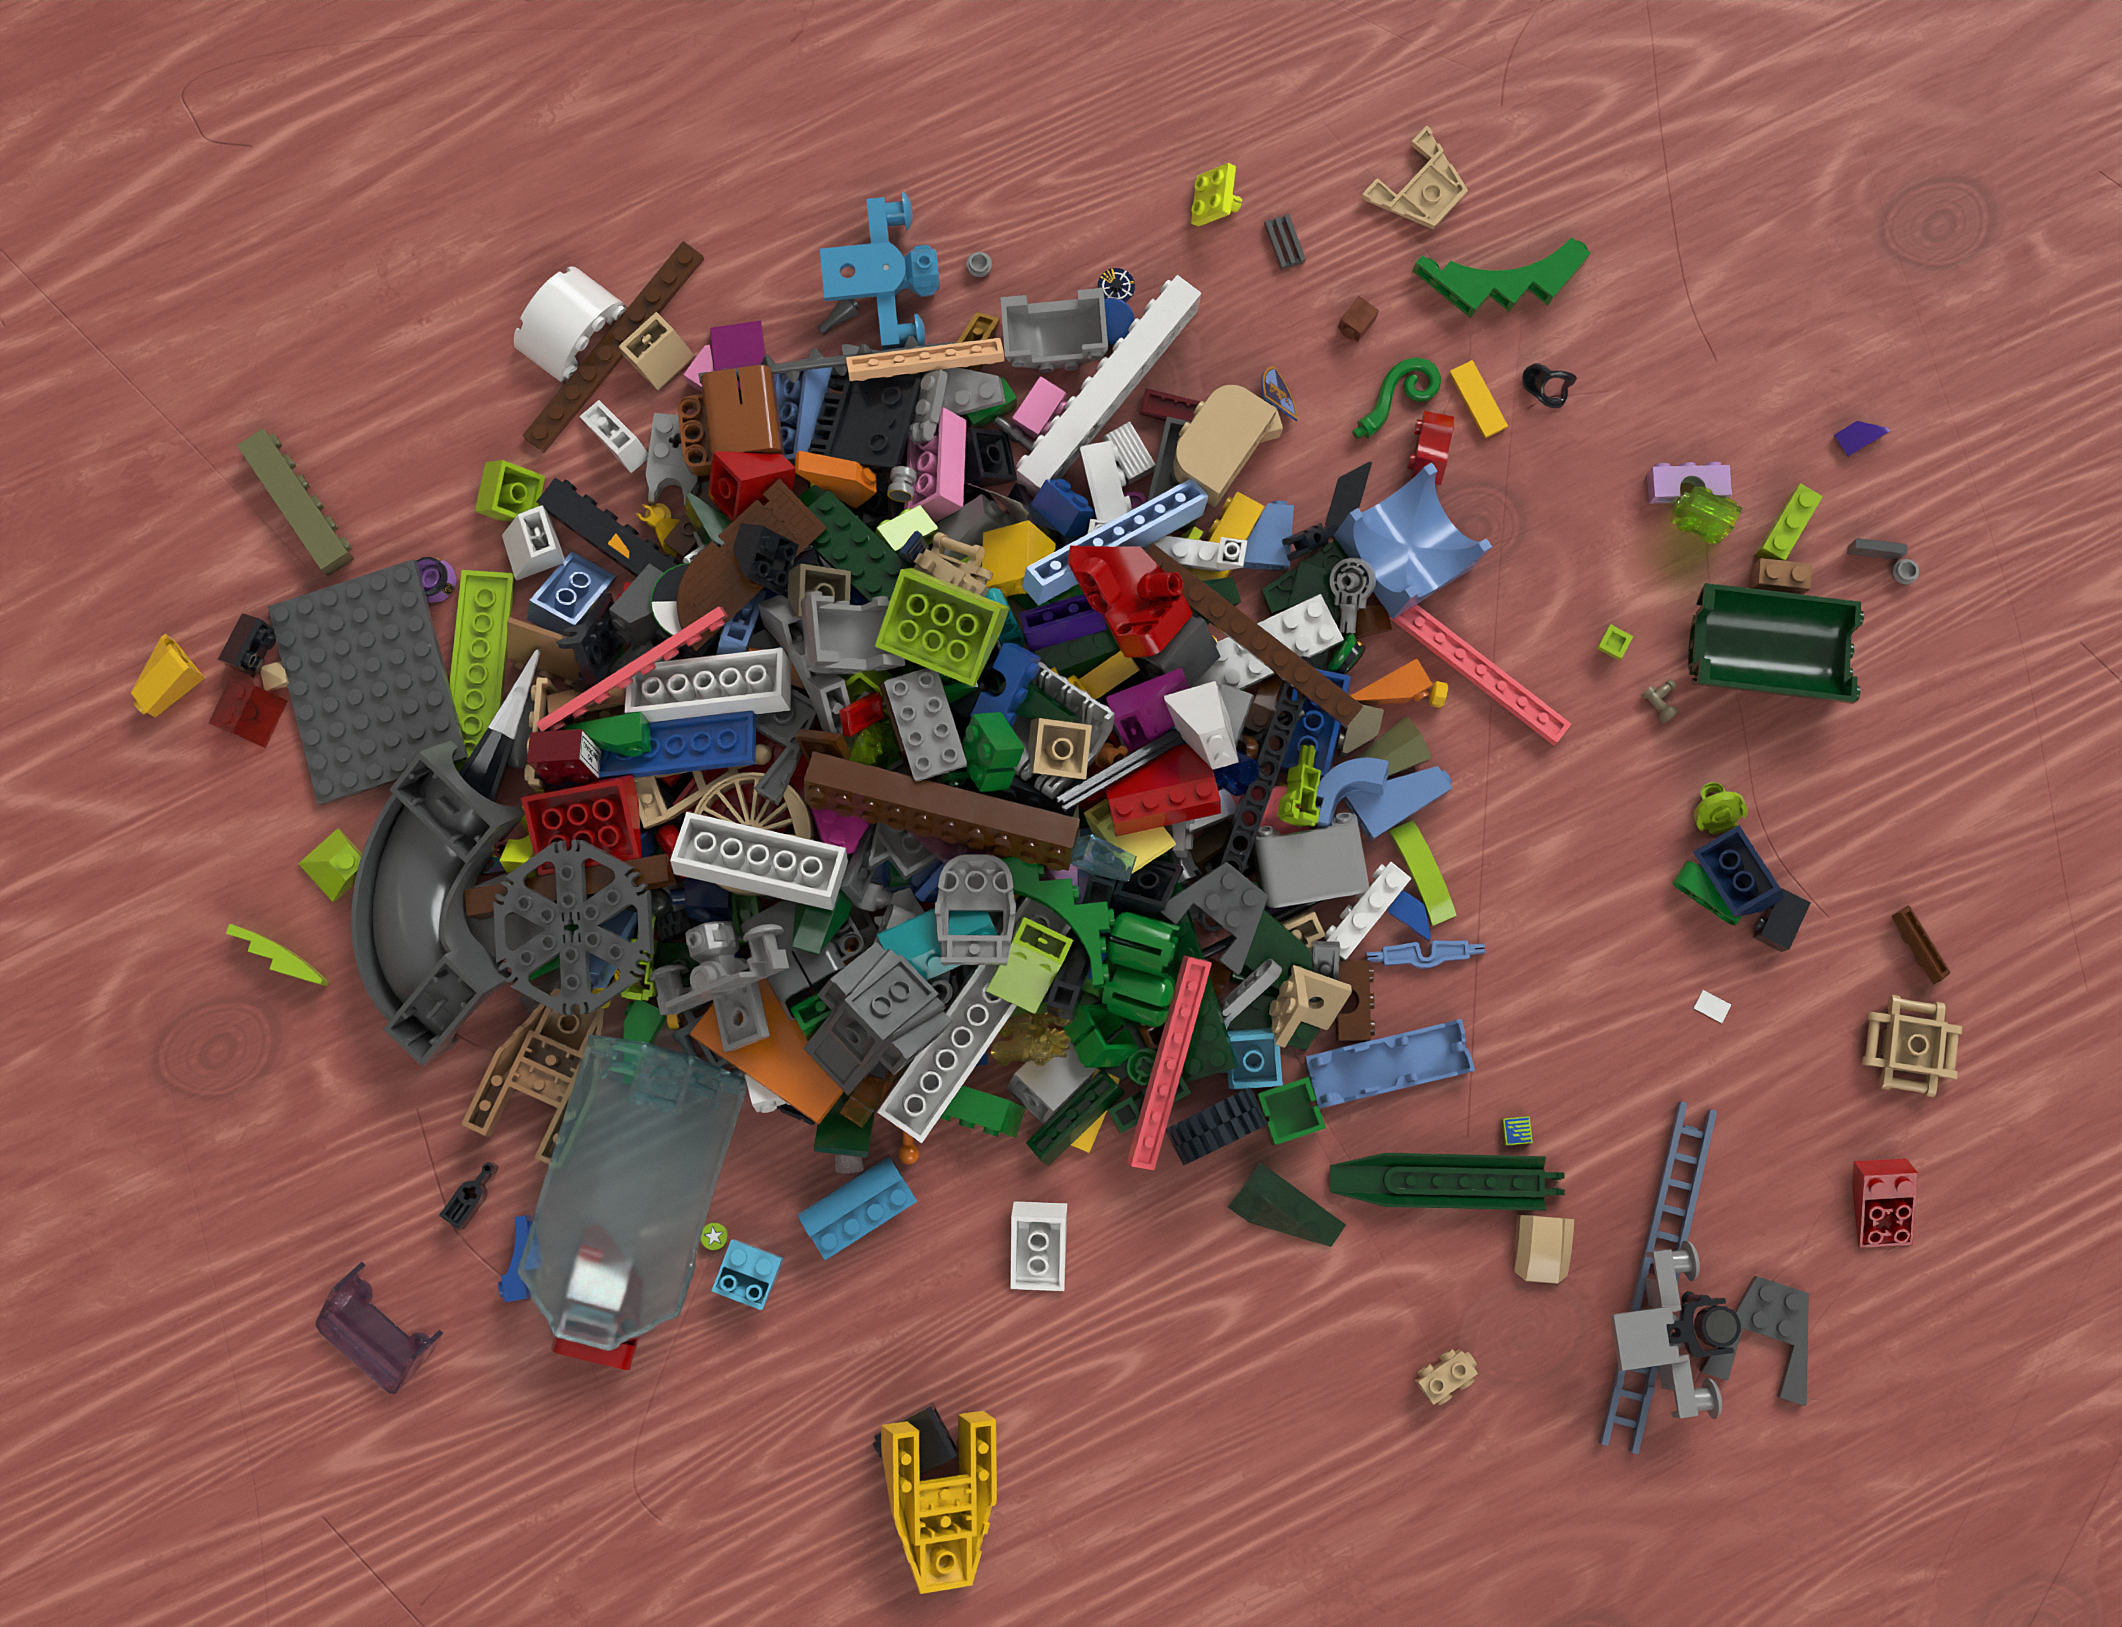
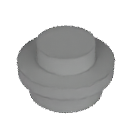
M975 252L967 260V269L975 277H984L992 269V260L984 252Z
M1901 559L1893 566L1892 574L1898 583L1908 585L1918 578L1919 568L1914 561Z

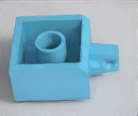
M1271 1028L1227 1031L1238 1064L1236 1068L1221 1072L1228 1073L1229 1089L1283 1086L1280 1046L1275 1045L1274 1033L1271 1031Z

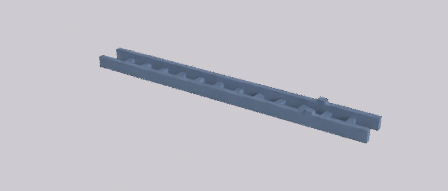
M1682 1101L1677 1103L1629 1312L1640 1310L1644 1290H1646L1645 1278L1648 1276L1650 1264H1653V1258L1647 1257L1646 1252L1654 1250L1656 1237L1676 1242L1675 1251L1680 1250L1684 1240H1688L1717 1115L1715 1110H1707L1703 1131L1701 1132L1698 1131V1128L1692 1126H1682L1688 1103ZM1680 1134L1701 1139L1697 1157L1676 1152ZM1675 1159L1695 1165L1691 1183L1670 1178ZM1669 1185L1689 1191L1684 1210L1664 1204ZM1663 1211L1683 1217L1678 1236L1658 1231ZM1676 1273L1677 1285L1680 1273ZM1617 1363L1599 1439L1600 1444L1609 1445L1613 1423H1618L1634 1428L1629 1452L1639 1454L1659 1366L1631 1369V1371L1646 1374L1643 1392L1638 1394L1622 1389L1626 1370H1619ZM1620 1396L1640 1401L1636 1421L1615 1416Z

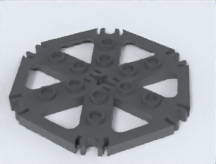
M572 840L571 850H567L566 841L553 842L505 876L512 880L513 883L510 881L501 882L503 886L507 887L508 893L506 896L496 894V899L504 901V905L498 901H493L496 964H501L498 968L500 971H505L508 968L512 970V974L506 979V982H517L510 987L562 1015H575V1005L580 1006V1014L593 1013L642 978L634 973H646L644 969L640 968L639 962L641 959L647 962L652 961L650 955L643 954V950L649 954H654L651 891L647 890L648 884H641L639 887L635 885L636 878L641 875L640 872L629 874L637 868L584 840ZM591 858L612 869L615 873V879L611 884L587 900L585 860ZM547 861L555 865L557 902L525 886L524 883L525 877ZM631 904L638 911L639 936L635 942H631L601 926ZM514 912L543 927L545 930L518 949L511 950L507 945L506 917L509 913ZM572 920L574 924L579 926V929L574 931V935L571 930H568V925L572 924ZM589 953L616 966L620 971L619 979L598 994L591 992ZM560 955L561 992L558 996L554 997L533 986L529 981V976Z

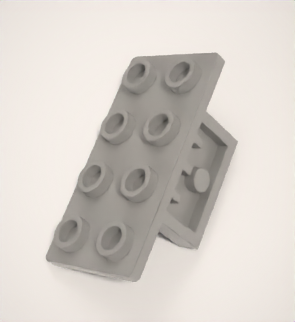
M924 668L886 680L884 682L914 780L918 782L966 767L967 761L939 673L929 668Z

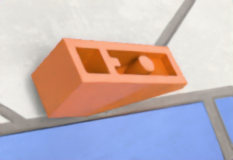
M803 451L796 453L795 473L826 492L829 490L838 499L857 509L876 494L877 474L858 462Z
M1416 658L1352 694L1351 697L1363 705L1407 703L1412 699L1418 702L1429 695L1428 690H1430L1433 684Z

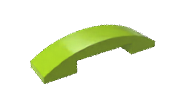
M1412 820L1389 830L1399 855L1402 854L1422 898V903L1425 906L1431 925L1435 926L1457 916L1440 870L1415 822Z

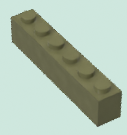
M261 429L237 445L310 555L327 576L354 559L349 552L353 548L344 536L340 538L335 532L338 529L337 524L330 515L325 517L321 511L325 508L316 495H310L307 489L311 486L302 474L298 476L293 470L297 467L288 453L283 455L279 449L283 445L274 433L269 435L264 429Z

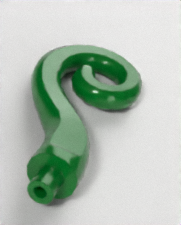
M1419 357L1405 359L1393 366L1382 382L1374 409L1357 421L1358 427L1352 430L1353 436L1356 439L1363 435L1369 438L1382 428L1390 413L1395 386L1399 379L1409 372L1419 371L1424 373L1429 379V386L1424 391L1417 390L1415 384L1418 381V377L1415 374L1410 375L1405 379L1403 385L1407 397L1419 403L1431 400L1441 387V374L1437 366L1431 361Z

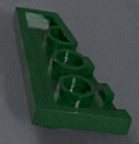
M1336 539L1262 589L1261 593L1270 615L1294 607L1319 594L1323 596L1332 592L1330 587L1331 571L1337 563L1349 558ZM1340 569L1338 573H1342V574H1343V573H1346L1347 571L1342 572L1341 569Z

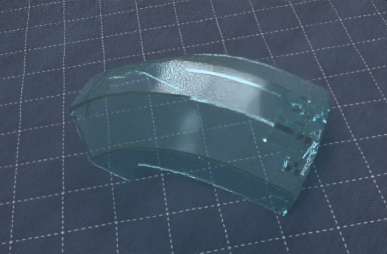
M589 1034L517 1270L521 1280L526 1283L530 1290L531 1297L540 1312L548 1320L555 1337L611 1351L619 1347L620 1343L632 1337L636 1338L668 1319L670 1321L680 1316L695 1270L697 1249L706 1217L746 1094L747 1083L745 1078L698 1057L650 1043Z

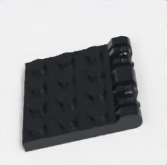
M832 367L828 387L841 391L842 394L825 393L823 401L826 403L821 404L817 418L819 424L815 426L814 432L820 436L829 437V439H812L810 443L811 448L808 449V452L855 461L866 468L891 471L892 468L900 466L910 432V425L913 422L916 405L919 400L923 376L919 374H901L892 377L870 378L864 381H850L848 369L845 375L840 376L836 369Z

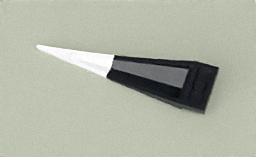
M540 649L534 651L493 721L459 772L460 776L470 787L495 803L541 653Z

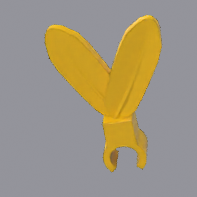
M642 504V507L647 508L648 515L642 517L641 514L636 513L637 518L654 526L657 538L664 552L676 557L677 553L664 544L663 541L680 520L660 518L653 512L650 506Z

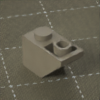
M1363 705L1361 711L1349 726L1345 728V733H1340L1336 746V749H1340L1339 757L1345 758L1376 739L1379 735L1384 713L1383 709Z

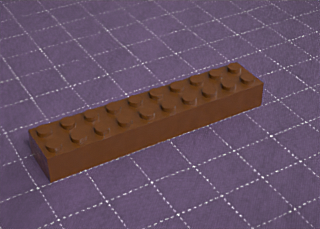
M814 751L804 778L805 803L816 810L827 809L835 811L840 816L862 818V820L871 824L878 822L886 824L895 830L906 829L913 831L922 837L933 836L941 838L946 843L955 844L957 842L967 845L973 850L980 851L984 849L992 851L1001 857L1011 856L1019 858L1028 864L1039 863L1047 865L1048 868L1055 871H1069L1077 843L1080 823L1078 818L928 780L916 782L912 776Z

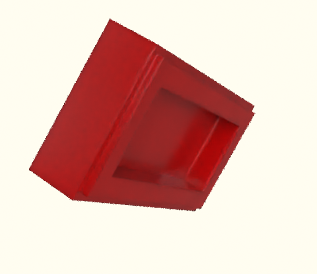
M871 692L839 710L843 736L852 737L884 718L880 692Z

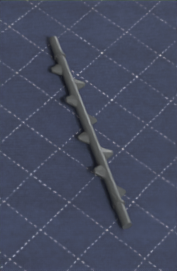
M909 336L904 348L872 351L866 343H861L857 354L825 358L817 348H812L807 360L775 363L769 355H764L760 365L769 366L772 374L785 373L788 379L795 383L800 372L805 370L834 367L840 376L845 375L847 371L846 357L955 344L957 342L928 343V345L920 346L913 336ZM735 368L737 380L740 382L738 368ZM707 372L698 373V375H699V382H700V383H701V376H702L703 374L707 373Z

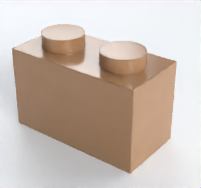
M1760 558L1752 565L1750 588L1803 595L1811 589L1812 564Z

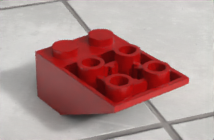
M1907 1158L1854 1161L1852 1188L1859 1248L1913 1245L1918 1172Z

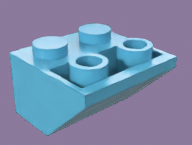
M731 1239L711 1291L763 1310L785 1258L739 1240Z

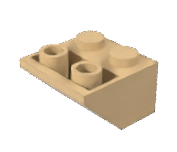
M657 312L619 345L623 357L657 391H660L695 358V355L676 331Z

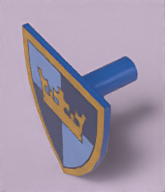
M1275 366L1268 367L1261 377V390L1264 401L1274 405L1293 420L1298 421L1297 410L1289 388Z

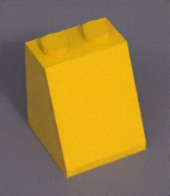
M1029 520L983 532L985 555L982 560V568L993 573L991 580L987 581L986 586L989 589H1000L1005 598L1016 594H1026L1027 592L1022 587L1026 567L1054 553L1056 544Z

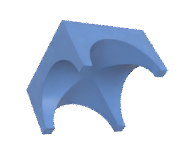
M1433 463L1423 467L1406 485L1374 507L1363 512L1359 508L1350 512L1333 535L1349 558L1363 559L1372 566L1376 574V586L1373 592L1392 619L1472 570L1492 548L1487 538L1483 541L1471 540L1451 523L1437 497L1435 476L1438 470Z

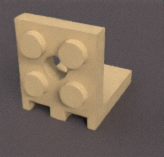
M1293 965L1290 978L1282 983L1279 988V996L1270 1003L1269 1015L1272 1018L1271 1031L1274 1033L1275 1045L1285 1048L1301 1021L1328 1030L1352 993L1351 985ZM1312 997L1322 998V1000L1317 1003H1312L1309 1001Z

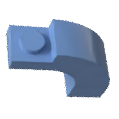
M1357 758L1343 762L1331 769L1321 779L1317 789L1315 804L1320 809L1318 828L1331 826L1338 803L1348 794L1365 791L1383 795L1389 774V761L1376 758Z

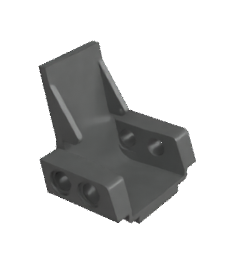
M876 942L833 976L820 991L818 996L832 1010V1013L803 1049L847 1095H850L880 1062L895 1075L935 1041L952 1020L943 1011L945 1005L937 998L939 993L901 954L897 956L891 949L885 951Z

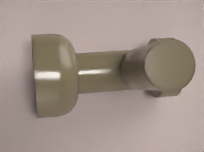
M1671 679L1658 689L1651 686L1641 695L1644 700L1648 699L1659 711V720L1663 725L1679 712L1675 706L1671 705L1668 707L1662 700L1663 697L1676 688L1675 682Z

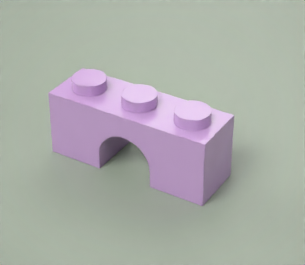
M1693 462L1682 463L1680 466L1659 463L1654 465L1647 473L1649 504L1675 503L1681 496L1680 485L1682 483H1689L1697 488L1699 502H1725L1732 495L1730 465H1721V462H1709L1704 466H1696V463Z

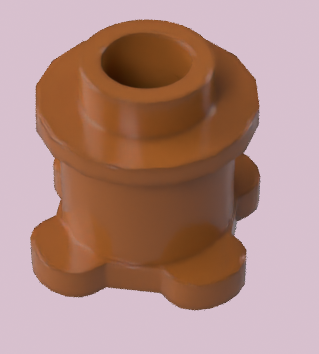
M1106 742L1094 762L1099 768H1108L1125 758L1128 749L1122 745L1116 749L1111 743Z

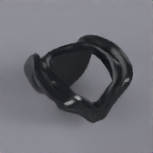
M1540 363L1528 366L1522 375L1525 390L1536 397L1543 405L1550 408H1560L1564 405L1568 396V387L1574 385L1577 380L1576 375L1562 370L1552 371ZM1560 378L1565 380L1562 385L1561 398H1551L1545 394L1544 387L1550 379Z

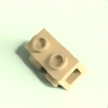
M1452 1348L1439 1357L1441 1361L1433 1367L1429 1364L1417 1372L1419 1377L1414 1381L1429 1403L1442 1405L1452 1398L1451 1392L1459 1387L1463 1390L1474 1382L1473 1377L1478 1374L1474 1368L1477 1366V1363L1469 1352L1464 1354L1462 1350L1454 1351Z

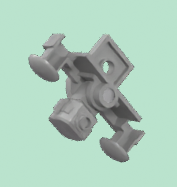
M708 922L687 930L685 934L690 957L700 963V965L692 970L690 974L691 987L683 988L681 975L689 972L688 967L684 965H666L651 973L649 978L656 983L660 1015H676L713 1000L724 1052L734 1051L770 1037L758 981L789 969L786 951L778 950L775 937L783 933L784 929L779 925L765 924L747 931L743 940L749 941L752 957L747 960L734 958V954L740 949L735 925L731 922ZM740 1012L743 1014L742 1024L739 1021Z

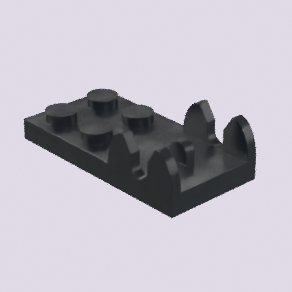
M611 593L601 594L585 622L563 630V633L567 637L556 641L558 648L573 649L575 660L580 668L578 674L580 678H583L572 683L573 690L587 691L601 682L624 645L615 636L614 625L611 622L612 618L609 609L614 604Z

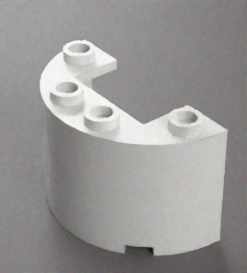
M567 267V273L565 274L559 271L538 290L520 317L523 323L521 330L517 328L514 333V347L562 384L577 370L579 364L575 355L578 351L586 348L591 335L595 331L598 332L604 326L605 321L612 325L615 320L617 321L627 307L626 304L576 267Z

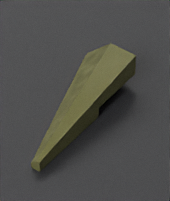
M1406 716L1357 758H1376L1389 761L1388 777L1428 762L1432 757L1421 732L1409 717Z

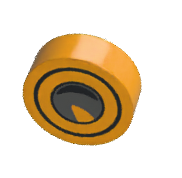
M683 1012L676 1015H667V1024L671 1030L682 1029Z

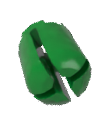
M1130 912L1121 913L1114 920L1115 925L1111 926L1110 934L1113 936L1107 940L1106 951L1109 960L1114 964L1166 978L1168 973L1163 971L1168 966V963L1173 960L1178 938L1174 937V931H1178L1180 926Z
M1114 964L1113 967L1118 969L1112 980L1106 981L1103 991L1102 1003L1107 1004V1009L1104 1012L1151 1027H1160L1165 1024L1168 1019L1176 980L1169 975L1163 978Z

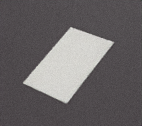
M1703 990L1694 1009L1723 1023L1731 1004Z

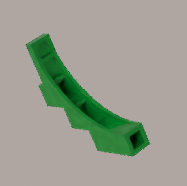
M1015 857L999 858L1008 866L1011 872L1014 887L1013 893L1015 895L1026 897L1047 907L1064 920L1075 932L1091 960L1094 989L1105 988L1104 980H1109L1108 964H1102L1101 953H1107L1105 937H1100L1099 934L1110 933V925H1115L1113 909H1108L1107 902L1075 905V902L1080 901L1078 885L1073 886L1072 878L1040 881V878H1045L1043 864H1028Z

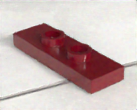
M1146 388L1140 415L1166 421L1168 416L1191 422L1195 416L1193 413L1201 401Z

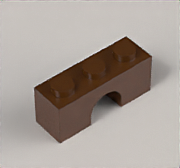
M1339 960L1338 981L1351 985L1352 994L1356 999V1006L1351 1013L1338 1014L1335 1018L1336 1042L1370 1041L1371 1036L1375 1035V1021L1370 1020V1009H1374L1375 1005L1374 993H1370V983L1374 982V968L1369 967V960Z

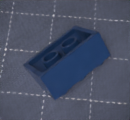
M1740 825L1693 851L1734 918L1762 912L1785 899L1780 886Z

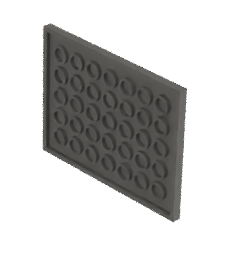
M413 559L268 606L272 626L275 629L274 634L277 636L276 641L282 665L287 673L289 682L287 685L317 804L324 805L394 783L420 751L449 740L458 747L452 754L453 764L468 759L417 561Z

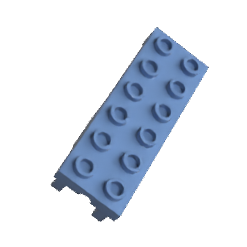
M1462 1019L1306 1056L1305 1061L1319 1109L1475 1071L1472 1057L1465 1046L1466 1038Z

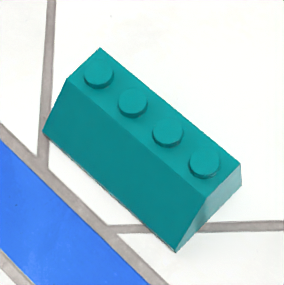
M935 908L877 934L885 951L891 949L897 956L901 954L926 981L960 966H943L940 957L942 955L937 935ZM949 911L948 935H998L987 911Z

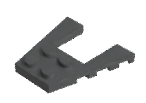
M791 688L790 711L756 714V731L786 748L754 788L758 794L777 806L803 754L794 735L800 729L814 730L818 722V716L811 700Z
M1754 1276L1735 1311L1741 1323V1332L1738 1339L1732 1345L1727 1346L1732 1347L1734 1353L1709 1356L1704 1366L1702 1365L1700 1368V1372L1728 1380L1742 1329L1791 1344L1777 1397L1806 1406L1809 1293Z

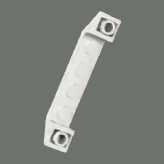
M1090 519L1088 534L1106 525L1109 521ZM1164 536L1153 542L1183 567L1216 572L1243 568L1247 548L1246 540L1221 537L1220 543ZM1153 543L1144 547L1143 549L1147 551Z

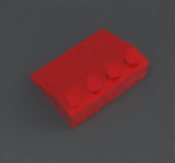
M1188 744L1175 746L1104 788L1116 837L1221 814V800L1212 768Z
M633 775L537 791L521 797L534 856L553 842L566 841V848L569 851L572 848V840H584L622 861L641 858L639 799ZM591 858L585 860V868L603 865ZM550 861L537 868L539 876L556 873L555 865Z

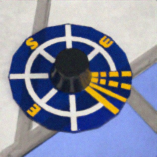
M1111 268L1100 276L1098 288H1103L1104 299L1117 298L1127 302L1135 291V281L1126 270Z

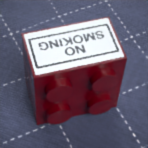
M582 729L530 732L527 763L548 784L554 786L562 785L563 782L586 784L589 781L599 780L601 750Z

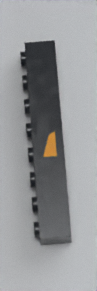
M555 477L536 501L539 506L543 505L549 515L635 577H638L649 563L663 573L680 564L672 555L667 554L664 556L658 551L659 547L651 540L646 539V541H643L637 536L639 532L629 524L622 526L618 523V517L611 511L605 509L603 512L597 508L596 505L598 503L587 494L583 497L575 492L577 488L566 479L561 482Z

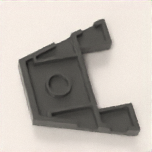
M1224 862L1169 899L1165 910L1160 913L1173 924H1177L1192 904L1196 905L1235 937L1218 960L1236 975H1239L1268 895L1228 862Z

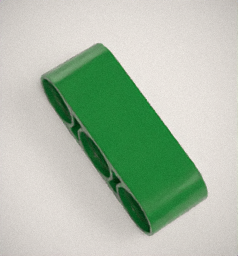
M1686 861L1672 884L1726 923L1736 926L1742 916L1734 918L1704 869L1694 862Z

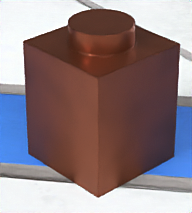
M1358 296L1340 319L1338 328L1343 336L1358 342L1376 320L1379 310Z

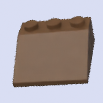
M511 617L508 618V658L515 664L514 668L523 671L534 651L540 649L541 653L535 671L539 672L538 676L548 678L550 681H554V678L564 680V685L573 688L572 683L580 680L578 674L580 668L575 660L573 649H560L556 641L567 636Z

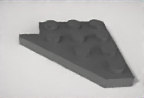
M901 759L888 768V771L906 775ZM877 822L868 869L872 870L885 861L890 860L901 877L906 880L964 844L957 842L955 844L946 843L941 838L933 836L922 837L913 831L906 829L895 830L886 824Z

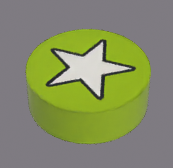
M710 1223L701 1231V1242L707 1249H721L728 1241V1231L722 1224Z

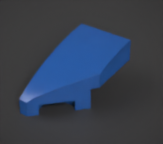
M1402 890L1387 910L1388 914L1410 927L1411 931L1429 942L1431 934L1424 904Z

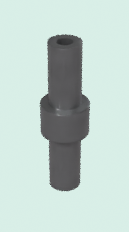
M1000 415L997 416L993 423L1007 433L1011 441L1015 444L1018 442L1030 452L1034 450L1032 448L1034 441L1024 434V430L1019 426L1014 427Z

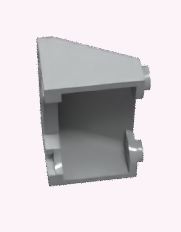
M1337 814L1336 818L1331 821L1332 826L1282 835L1272 826H1262L1258 829L1253 844L1258 887L1268 895L1266 906L1279 908L1360 894L1369 889L1358 819L1355 814Z

